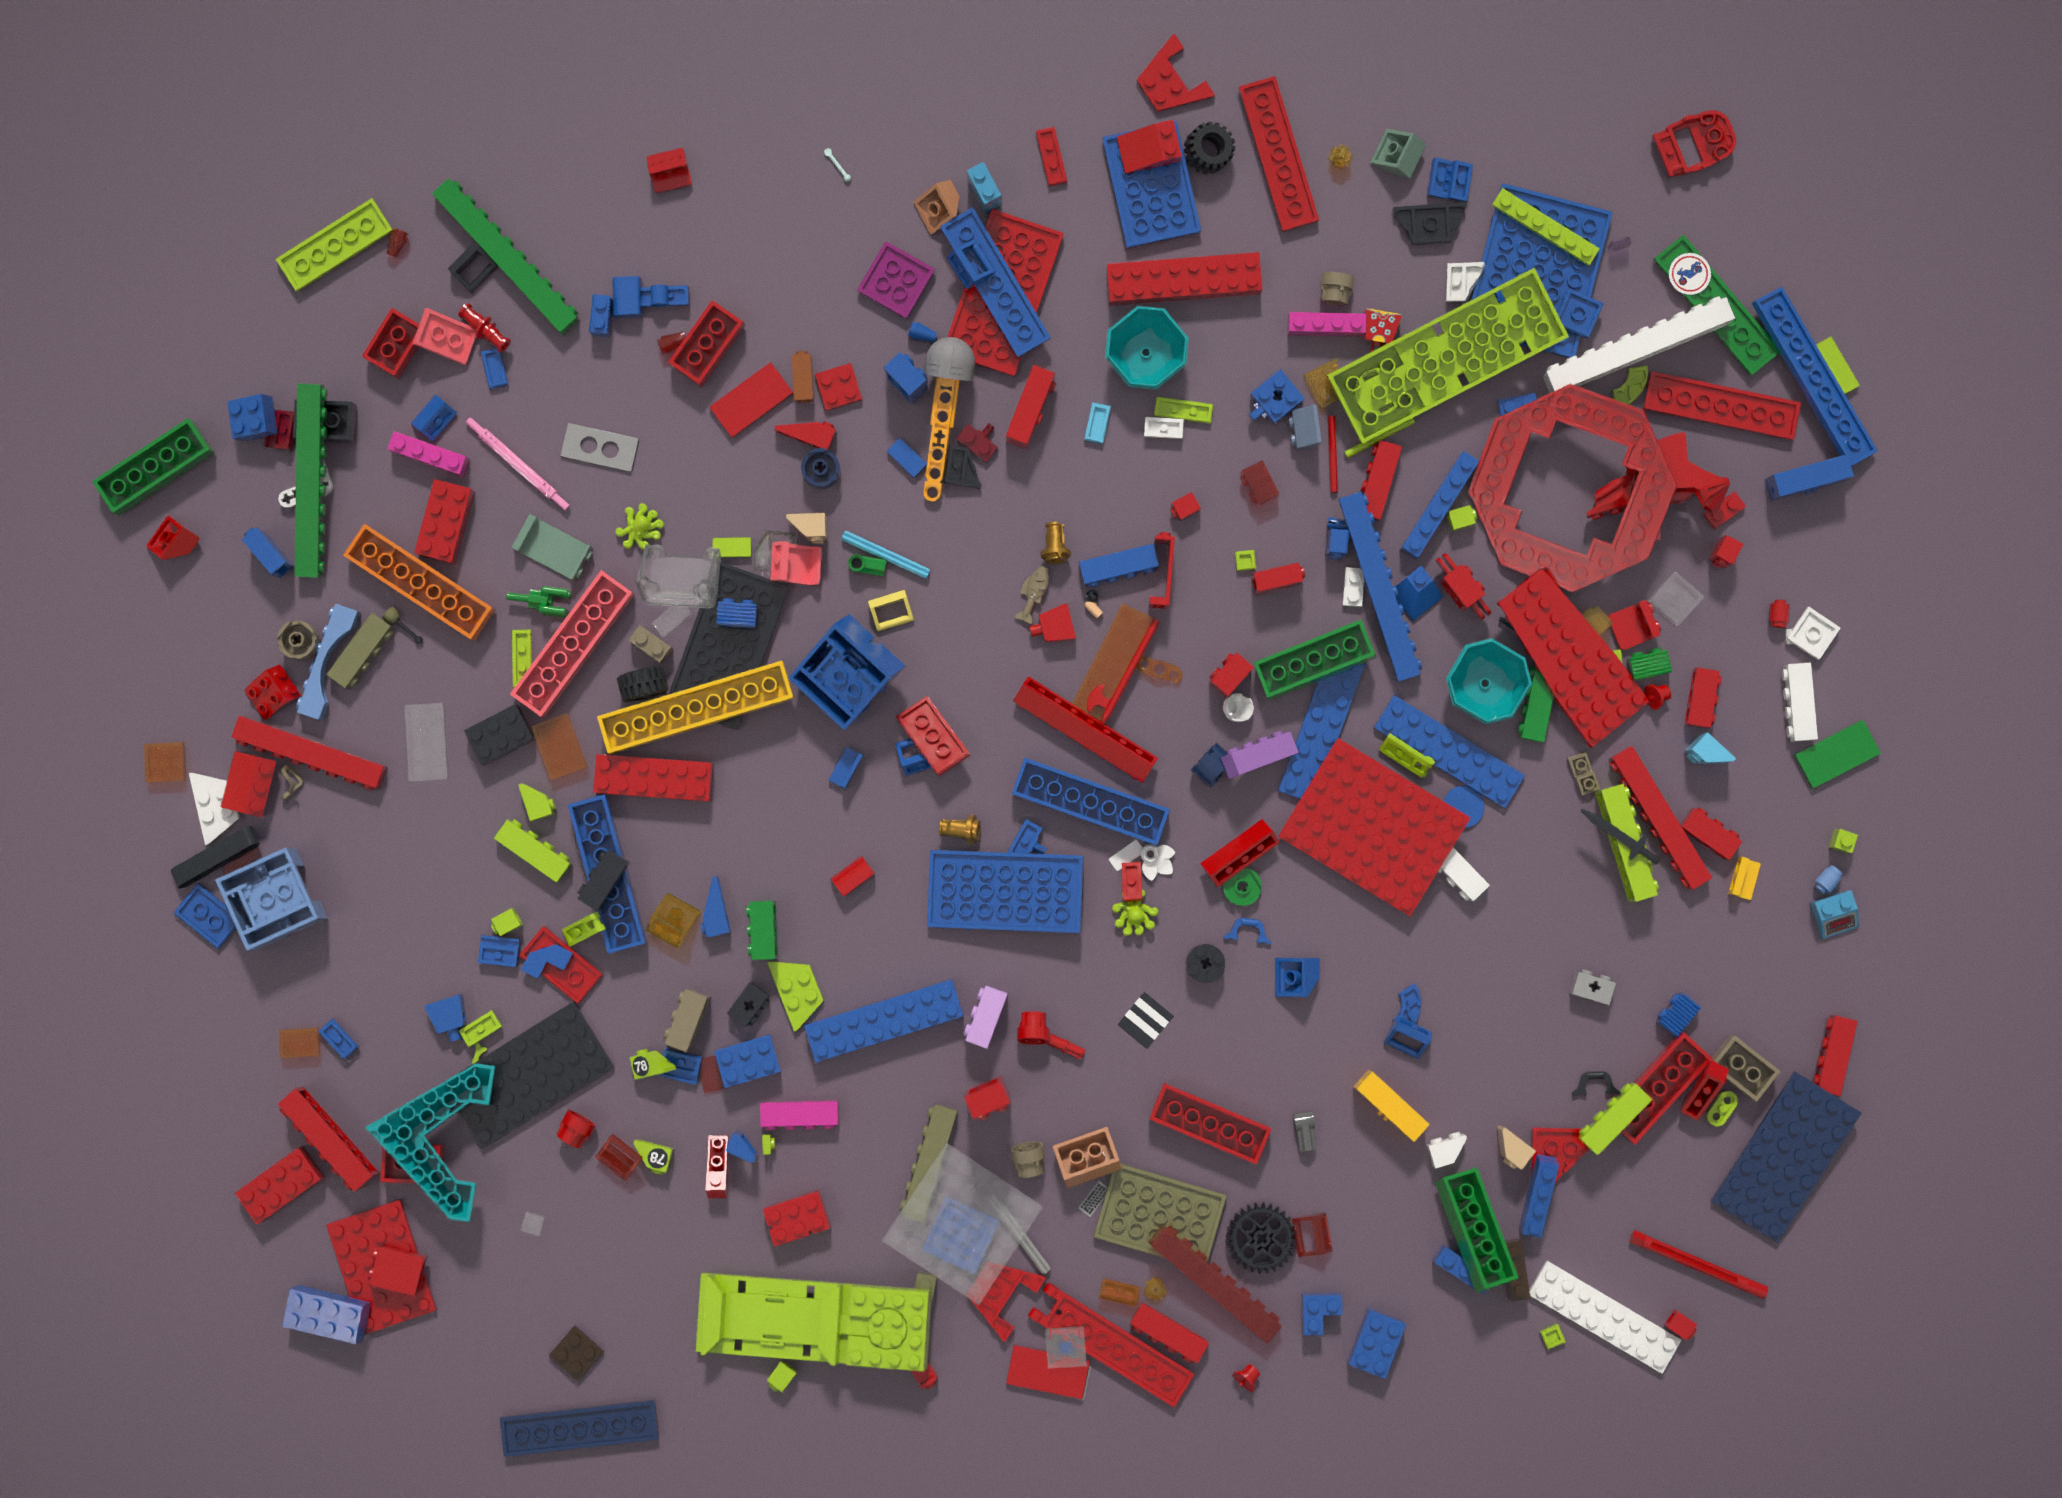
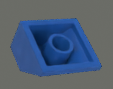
M1422 566L1418 567L1396 586L1399 595L1396 597L1398 604H1402L1403 610L1412 621L1443 597L1433 579Z
M1275 958L1276 997H1308L1320 978V958Z

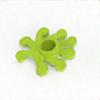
M641 503L638 506L639 511L635 516V520L633 519V508L627 507L625 509V513L628 515V527L625 529L619 527L615 531L618 537L629 534L628 540L623 542V546L627 549L632 548L633 542L636 540L639 547L646 550L650 545L648 542L642 541V538H654L655 540L661 538L659 531H648L656 527L662 529L664 522L658 519L651 523L652 519L658 517V513L655 510H650L647 517L643 516L647 512L648 507L646 504Z
M1142 889V897H1144L1146 893ZM1142 901L1116 903L1112 906L1114 913H1119L1121 909H1124L1120 919L1115 920V926L1122 928L1127 919L1126 928L1123 929L1125 936L1132 934L1133 925L1136 927L1135 934L1138 936L1144 933L1141 923L1144 922L1148 930L1155 927L1154 922L1150 921L1144 912L1149 913L1153 917L1157 916L1159 911L1156 907L1150 908L1148 905L1142 904Z

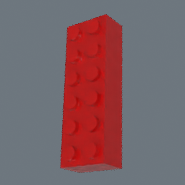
M596 754L593 793L711 802L714 764L709 762Z
M1681 1032L1678 1037H1674L1634 1081L1652 1099L1620 1132L1621 1135L1634 1145L1713 1059L1686 1033Z
M1002 1076L967 1090L964 1096L973 1119L978 1118L979 1121L989 1117L991 1111L996 1110L998 1113L1007 1109L1011 1100Z
M1164 1082L1149 1115V1119L1254 1164L1258 1163L1272 1129L1269 1126Z
M305 1087L295 1088L278 1103L279 1111L286 1118L289 1117L293 1121L292 1125L298 1132L302 1131L306 1136V1142L310 1146L317 1148L320 1158L324 1161L327 1160L332 1165L330 1167L331 1170L345 1180L343 1183L349 1190L357 1191L364 1188L380 1173Z

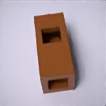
M797 351L795 355H792L795 403L814 402L812 356L807 354V351Z

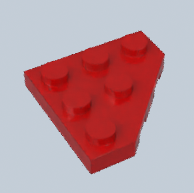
M1532 1127L1531 1148L1536 1152L1531 1157V1176L1537 1154L1554 1157L1559 1164L1556 1183L1589 1150L1578 1138L1581 1135L1579 1132L1582 1128Z

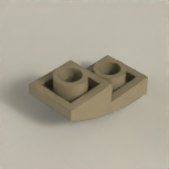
M1584 751L1567 758L1582 796L1600 789L1587 752Z

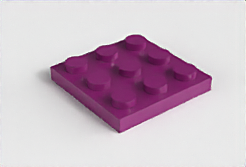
M885 241L858 287L857 292L907 319L934 274L935 269Z

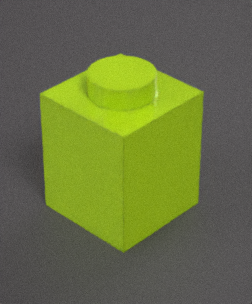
M1471 505L1446 513L1451 532L1476 524L1477 514L1475 509H1471Z
M1834 829L1828 848L1846 854L1853 853L1858 835L1842 829Z
M511 908L491 919L493 931L496 935L499 933L500 936H504L523 926L515 908Z
M782 1359L768 1377V1386L776 1392L778 1390L783 1392L797 1373V1370Z

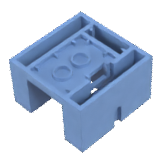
M286 847L215 880L247 951L260 950L288 937L291 933H297L328 918L321 901L311 900L298 869L305 865L297 848Z

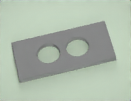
M568 423L560 456L632 472L639 438ZM586 437H593L597 441V448L592 453H585L581 449V442ZM607 442H614L618 445V454L613 458H607L602 453V448Z

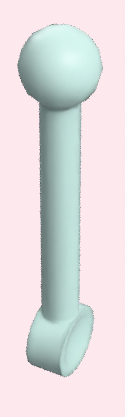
M825 149V156L833 161L844 176V180L846 182L850 181L851 176L846 174L833 157L831 149Z

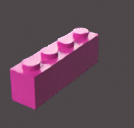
M1289 312L1287 335L1364 337L1366 333V314Z
M395 431L387 448L392 453L460 477H464L470 461L466 456Z
M839 1100L760 1103V1127H765V1130H777V1126H784L785 1130L796 1129V1126H804V1129H815V1125H823V1129H833L835 1125L839 1124Z

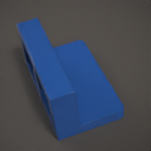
M434 395L411 424L433 442L457 412L437 395Z
M846 747L829 781L846 789L864 755Z

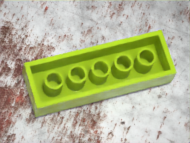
M1624 784L1596 791L1595 795L1602 818L1638 841L1642 832L1639 824L1635 823L1634 817L1636 812L1633 805L1630 806L1628 788L1624 787ZM1608 834L1628 902H1637L1657 896L1659 886L1656 879L1653 880L1651 862L1647 861V858L1640 853L1632 860H1629V854L1632 849Z

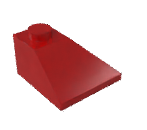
M167 515L146 547L160 559L166 560L189 554L197 546L200 538Z

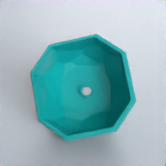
M1137 306L1108 329L1105 358L1129 387L1158 389L1186 366L1189 338L1165 309ZM1148 350L1150 354L1144 356L1142 352Z
M1492 638L1465 645L1446 677L1452 705L1484 724L1513 718L1532 685L1525 657ZM1483 680H1486L1488 682L1487 687L1482 686L1481 683Z

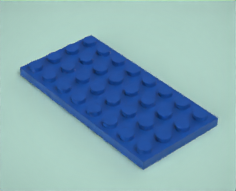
M930 850L927 927L1081 933L1084 856Z

